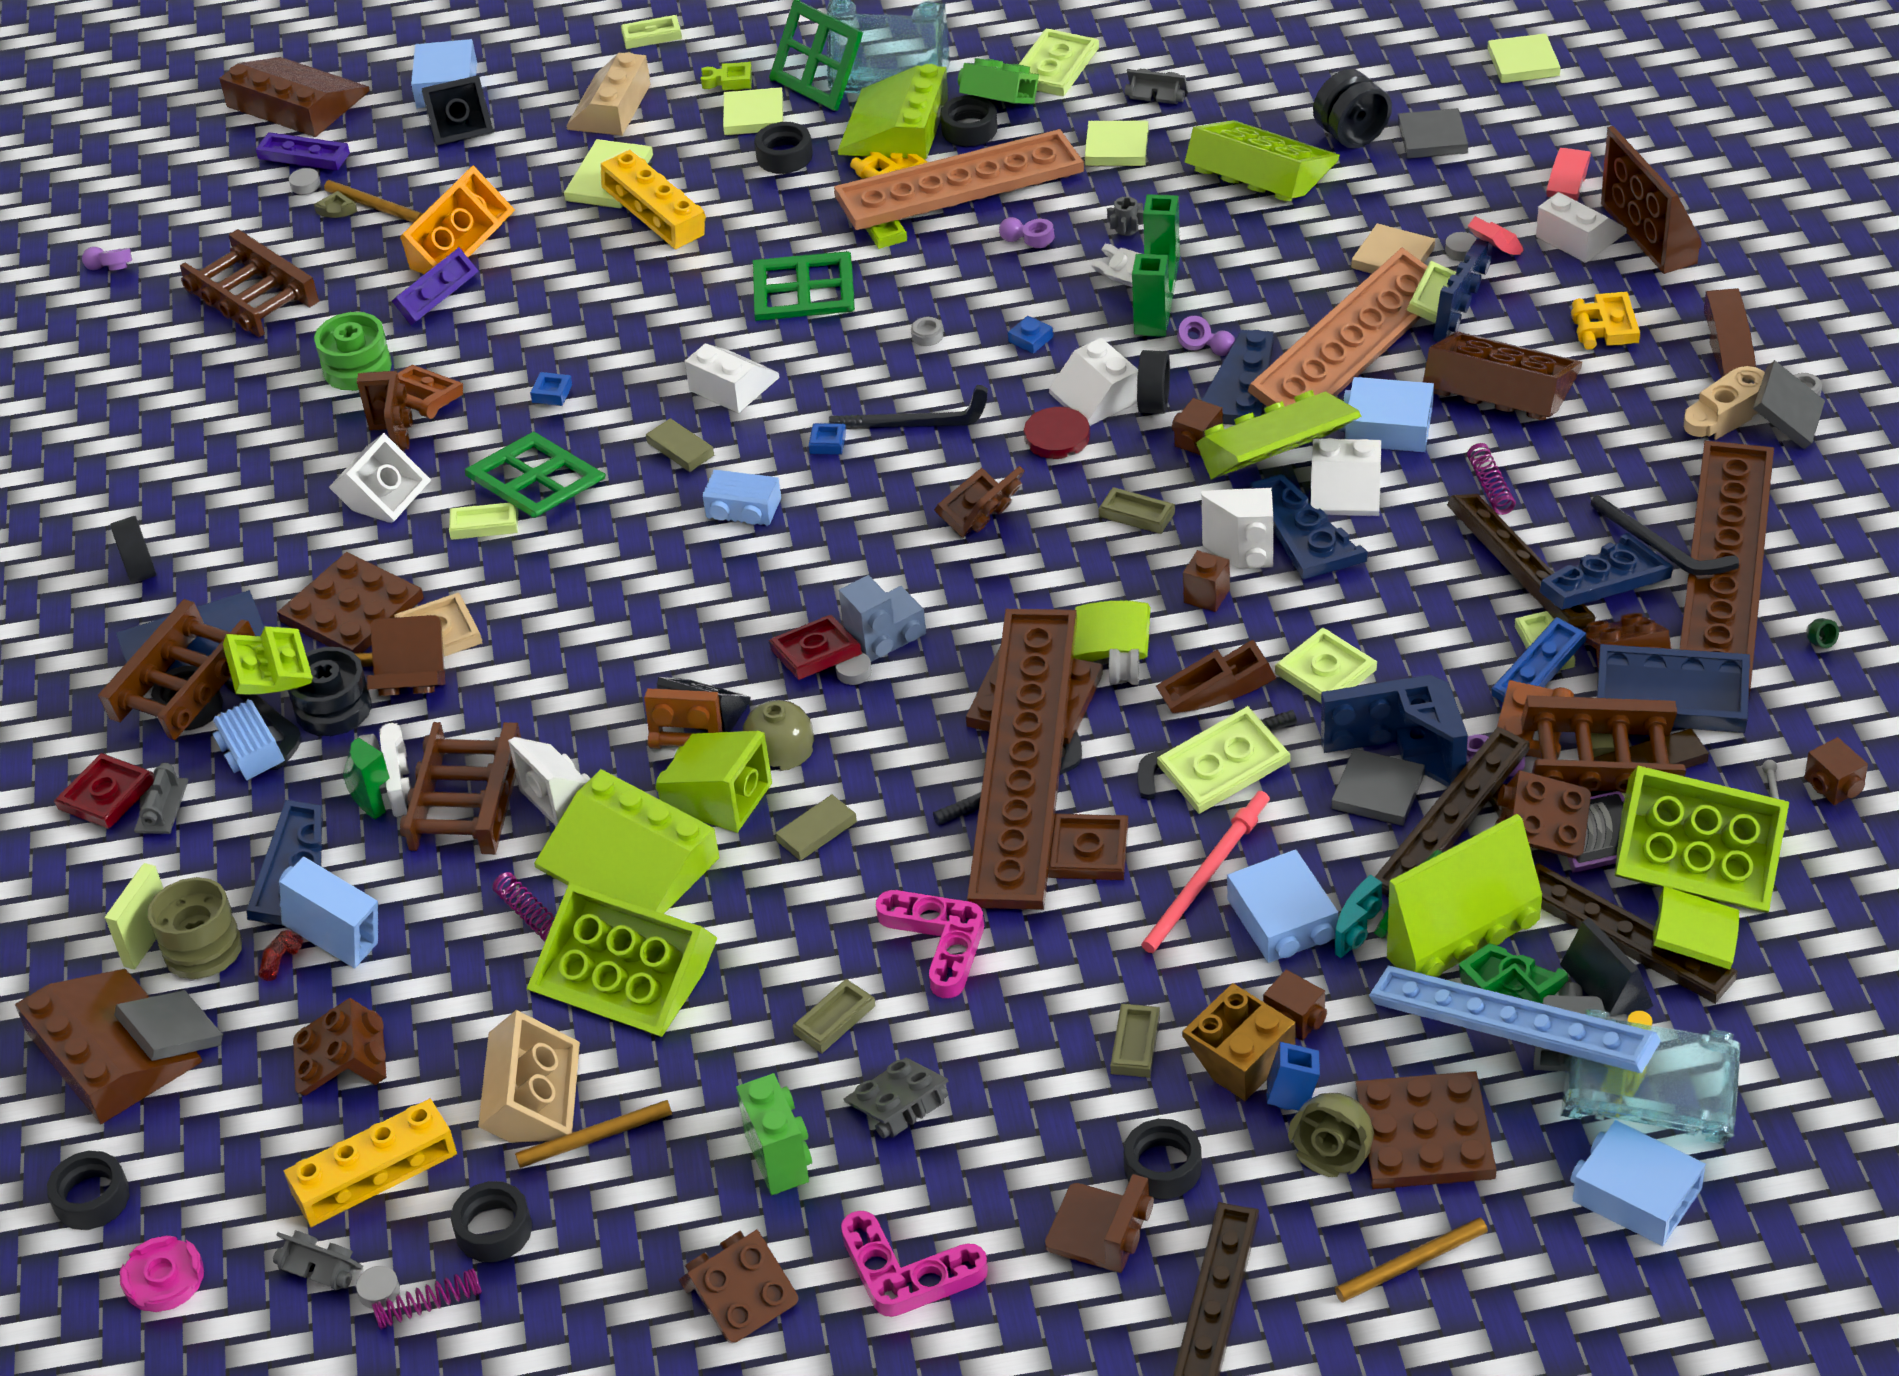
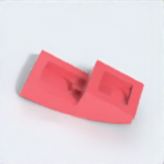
M1560 147L1548 182L1547 197H1552L1560 192L1578 201L1582 182L1585 181L1591 152Z
M1475 216L1468 225V228L1476 237L1489 242L1490 245L1508 254L1520 255L1524 250L1516 234L1493 222L1489 224Z

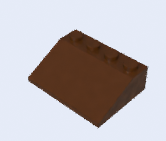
M282 57L237 63L219 78L227 107L313 137H317L370 91L369 86Z
M1614 126L1607 127L1601 205L1618 224L1627 228L1626 233L1663 274L1698 264L1701 238L1678 195Z
M1457 331L1429 347L1423 383H1434L1433 393L1437 395L1450 396L1451 393L1462 395L1463 400L1469 403L1481 404L1483 401L1494 403V407L1501 411L1513 412L1514 409L1526 411V415L1530 418L1545 420L1546 417H1551L1558 412L1582 367V361Z
M126 969L51 983L15 1004L26 1033L100 1124L113 1118L203 1062L196 1051L151 1061L114 1016L116 1004L149 998L147 993Z

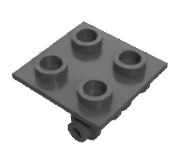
M906 1057L891 1063L886 1071L874 1079L859 1084L855 1091L843 1098L845 1103L878 1120L879 1123L875 1125V1128L883 1139L888 1136L893 1138L908 1127L907 1123L910 1125L916 1123L915 1115L922 1119L926 1114L945 1103L944 1098L948 1096V1091L944 1084L949 1081L946 1077Z

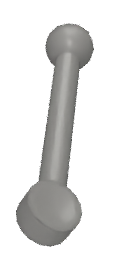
M1766 760L1762 765V769L1768 776L1771 797L1779 799L1775 778L1777 764L1773 760Z

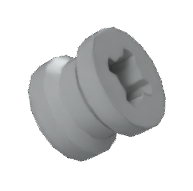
M1110 649V685H1117L1120 681H1128L1131 685H1139V649H1131L1129 652Z

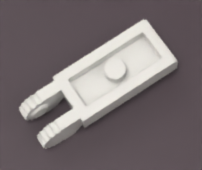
M1105 243L1101 250L1106 256L1111 258L1109 266L1102 261L1094 260L1091 267L1112 281L1132 287V270L1135 254L1141 253L1124 248L1118 249L1111 244Z
M388 723L380 729V744L390 777L386 781L388 797L393 815L399 817L407 815L406 800H408V792L411 785L408 777L403 778V775L409 774L401 728L397 723Z

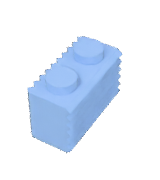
M714 469L711 478H709V483L705 487V492H703V502L707 518L713 517L715 520L723 521L726 519L727 521L733 520L734 522L739 521L741 523L745 521L747 524L754 525L757 523L759 525H770L781 500L778 477Z
M247 699L246 703H240L239 707L234 706L232 710L228 709L226 713L221 712L220 716L214 717L213 721L218 731L212 734L222 752L229 749L230 752L224 754L233 773L241 771L247 781L285 761L275 739L252 700Z

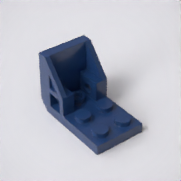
M1425 675L1322 692L1321 745L1324 753L1396 742L1402 760L1425 765V775L1446 787L1453 782L1466 766L1468 734L1448 682L1432 675Z

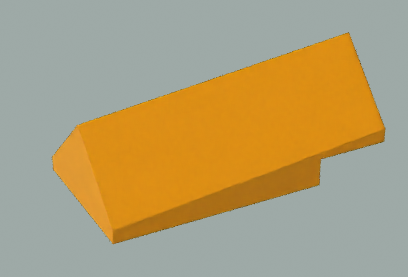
M474 165L400 236L410 269L425 274L458 247L469 257L515 211Z

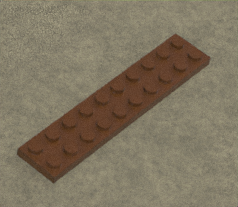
M1704 440L1691 557L1695 560L1704 561L1726 556H1737L1739 558V568L1713 575L1688 574L1680 650L1750 654V697L1774 447Z
M1005 609L967 896L968 902L975 903L981 908L1044 910L1077 628L1076 610Z

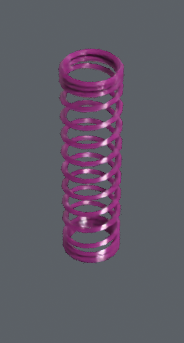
M1477 443L1471 446L1467 451V457L1484 488L1489 502L1492 504L1493 510L1498 515L1510 513L1514 509L1516 502L1506 482H1504V478L1498 466H1496L1488 446L1484 443ZM1481 447H1482V448H1486V449H1482V450L1477 451V452L1471 457V454H1472V452H1473L1475 449L1481 448ZM1481 451H1486L1485 454L1480 456L1479 458H1474L1477 453ZM1485 462H1490L1489 465L1480 467ZM1493 467L1492 470L1482 473L1485 469ZM1496 472L1493 476L1485 478L1488 474ZM1498 478L1495 482L1488 483L1491 479ZM1501 483L1498 487L1491 488L1494 484ZM1504 488L1501 492L1493 494L1496 490ZM1509 499L1506 503L1498 505L1500 501ZM1512 501L1511 505L1506 509L1499 510L1496 508V506H1504Z
M502 873L495 879L492 887L493 891L517 915H520V918L525 920V923L530 925V928L535 930V933L540 935V938L545 942L553 924L551 922L555 917H553L551 912H548L546 907H543L541 902H538L536 897L532 896L531 892L527 891L526 887H522L521 882H517V878L512 873ZM508 876H509L510 878H507V879L501 884V886H500V888H499V891H498L497 888H498L499 883L502 881V879H504L505 877H508ZM511 879L510 884L505 889L501 890L503 885ZM519 884L520 888H517L511 894L510 898H506V895L509 894L512 890H514L516 885ZM524 889L525 893L521 894L515 903H511V899L519 895L521 890ZM529 894L530 898L526 899L520 908H516V905ZM534 899L535 903L530 905L525 913H521L522 909L528 906L531 900ZM537 904H539L540 908L532 914L531 918H527V914L532 912ZM544 909L546 913L542 914L536 923H532V919L536 918ZM547 915L551 916L550 919L543 923L541 928H537V924L541 923Z
M474 1268L468 1269V1271L463 1273L465 1287L457 1274L454 1275L456 1292L448 1278L445 1277L444 1279L446 1295L440 1283L435 1281L437 1300L429 1285H425L427 1303L420 1289L416 1287L415 1294L418 1308L408 1291L405 1294L408 1311L400 1295H396L398 1314L392 1301L387 1298L386 1305L389 1319L380 1301L378 1303L375 1302V1304L372 1303L379 1329L386 1328V1322L389 1326L393 1324L390 1306L398 1322H402L400 1303L406 1316L409 1319L412 1318L409 1298L415 1311L421 1316L422 1310L419 1295L427 1311L431 1312L429 1293L437 1308H441L439 1290L446 1304L450 1306L451 1300L448 1285L458 1302L460 1301L458 1282L468 1299L470 1297L468 1281L475 1296L481 1294L482 1291Z

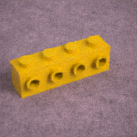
M628 150L601 163V187L675 250L705 235L706 216L701 206L691 201L680 189H677L662 174L649 166L643 158Z
M431 1098L417 1105L410 1106L405 1111L381 1123L372 1125L369 1129L344 1141L337 1142L332 1147L308 1159H303L283 1171L292 1196L309 1226L313 1227L457 1155L451 1130Z

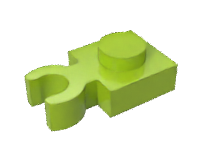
M751 62L722 64V69L714 67L701 68L702 89H713L717 86H722V90L740 91L751 89L752 87Z

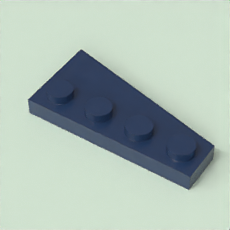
M1476 239L1466 253L1464 262H1460L1457 266L1456 274H1452L1448 279V287L1443 286L1441 289L1433 336L1434 341L1439 342L1448 337L1451 332H1457L1461 322V312L1467 313L1472 298L1471 293H1477L1481 283V274L1486 275L1491 263V256L1487 255L1489 242Z
M1241 330L1202 398V401L1223 407V424L1236 425L1234 419L1252 412L1255 418L1263 415L1264 404L1251 395L1248 389L1251 382L1270 366L1274 331Z
M1283 474L1250 483L1251 489L1271 488L1273 531L1302 579L1367 562L1368 551L1361 545L1355 546L1349 540L1350 535L1341 527L1337 529L1328 521V515L1323 510L1312 507L1308 503V497Z
M1626 533L1620 536L1619 543L1613 544L1609 542L1602 546L1601 552L1596 556L1588 554L1582 557L1580 564L1576 567L1568 565L1541 581L1539 592L1560 609H1569L1573 606L1597 601L1604 597L1670 579L1674 566L1632 535Z
M285 800L246 910L247 920L282 925L279 880L283 872L290 866L294 867L303 856L322 867V805Z

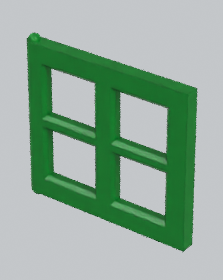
M793 0L769 78L771 81L775 80L832 110L838 111L864 32L800 0ZM800 15L819 24L811 48L793 39ZM829 29L848 38L841 62L822 54ZM790 47L808 56L801 80L783 71ZM819 62L837 70L830 94L812 86Z
M849 251L753 260L755 321L845 313L855 310L852 258ZM839 265L840 278L810 281L809 267ZM796 269L797 282L767 285L766 271ZM841 287V300L811 303L810 289ZM797 291L798 304L767 307V293Z
M534 431L465 468V476L524 511L532 518L542 515L604 480L606 477L604 472H601ZM535 447L552 459L532 468L515 457ZM506 462L524 474L504 484L487 472ZM566 466L583 477L564 487L547 477V475ZM538 481L556 493L535 503L518 491Z

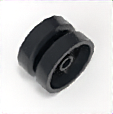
M1345 69L1335 73L1322 85L1313 103V116L1316 123L1348 148H1360L1371 143L1384 130L1392 113V101L1388 93L1356 69Z
M322 647L307 652L306 656L313 679L310 684L288 690L297 723L304 731L316 736H335L347 733L361 725L369 716L372 707L361 660L352 651L341 647Z

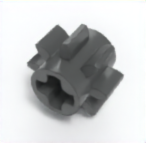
M1127 196L1120 197L1114 201V208H1107V221L1110 222V229H1115L1118 234L1124 236L1135 234L1138 231V224L1143 225V203H1137L1136 199Z

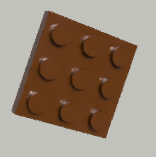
M346 552L277 611L281 623L291 628L299 629V632L329 647H341L352 651L354 654L363 653L372 645L371 622L374 619L395 618V614L414 608L424 599L422 588Z
M1000 647L966 715L967 727L985 731L990 730ZM1073 658L1063 741L1064 748L1065 744L1070 743L1075 730H1078L1103 675V664Z
M1477 1071L1355 1082L1357 1102L1369 1114L1374 1131L1372 1147L1367 1156L1372 1189L1496 1179L1497 1168Z

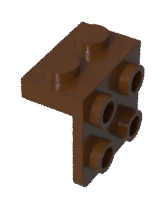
M397 371L358 373L357 385L369 430L387 429L389 438L403 452L409 449L410 441L407 429L412 428L413 416L411 408H406L405 384H400Z
M1019 466L998 483L981 467L939 502L934 511L962 538L972 530L978 533L988 524L991 519L989 516L992 513L996 512L999 515L1011 504L1013 500L1010 497L1022 486L1023 483L1019 480L1025 470Z
M1641 613L1621 616V621L1608 623L1605 620L1593 621L1587 624V628L1580 629L1586 632L1585 643L1596 649L1598 667L1600 644L1671 649L1669 630L1655 623L1654 620L1643 617Z
M439 616L374 619L371 622L374 675H367L368 690L378 689V696L400 695L399 688L413 687V694L433 693L435 692L434 685H446L442 622Z
M1519 770L1507 785H1502L1499 791L1497 805L1502 807L1501 816L1497 819L1495 825L1518 814L1523 820L1530 847L1576 859L1584 852L1591 793L1585 787Z
M348 998L335 1008L330 1009L320 1018L300 1029L293 1038L296 1092L306 1096L346 1069L353 1071L374 1085L387 1078L382 1017L352 998Z
M1132 1174L1123 1195L1080 1183L1071 1184L1045 1239L1046 1250L1053 1254L1122 1273L1129 1255L1134 1254L1136 1251L1142 1224L1144 1221L1149 1220L1153 1209L1154 1197L1149 1196L1148 1178Z
M758 1229L745 1237L741 1230L720 1243L723 1251L712 1258H709L705 1252L685 1265L688 1273L679 1279L687 1294L694 1289L697 1291L729 1343L740 1341L798 1302V1294Z

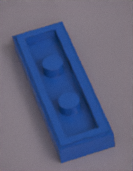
M1556 617L1491 688L1492 696L1504 702L1509 680L1545 687L1586 642V632Z

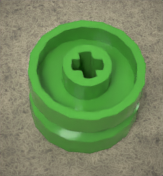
M364 312L339 314L326 320L316 330L314 341L324 379L332 387L340 390L357 391L359 390L357 385L358 373L390 371L392 362L386 344L382 322L374 315Z

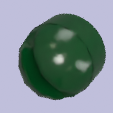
M1825 618L1815 619L1806 629L1807 639L1817 647L1830 648L1838 640L1839 627L1833 620Z

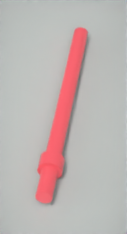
M1258 791L1245 808H1240L1232 818V826L1142 942V948L1146 952L1154 953L1241 837L1244 834H1249L1257 824V816L1270 800L1265 792Z

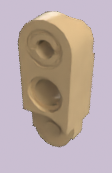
M1738 367L1700 392L1699 401L1685 410V431L1697 437L1715 434L1714 439L1717 440L1752 420V417L1758 414L1753 407L1765 372L1756 367Z

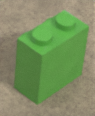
M975 58L974 63H964L963 68L959 71V93L1010 103H1035L1039 74L1031 73L1029 66L1005 64L1003 61Z
M774 1073L736 1086L745 1137L771 1196L808 1183L807 1165L812 1164L809 1148L804 1141L808 1139V1133L802 1117H794L791 1111L795 1109V1105L789 1088L787 1086L781 1088Z

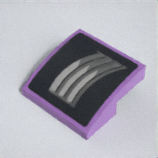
M1616 791L1590 798L1584 852L1576 859L1567 857L1572 873L1616 864L1621 815L1625 799L1621 792Z

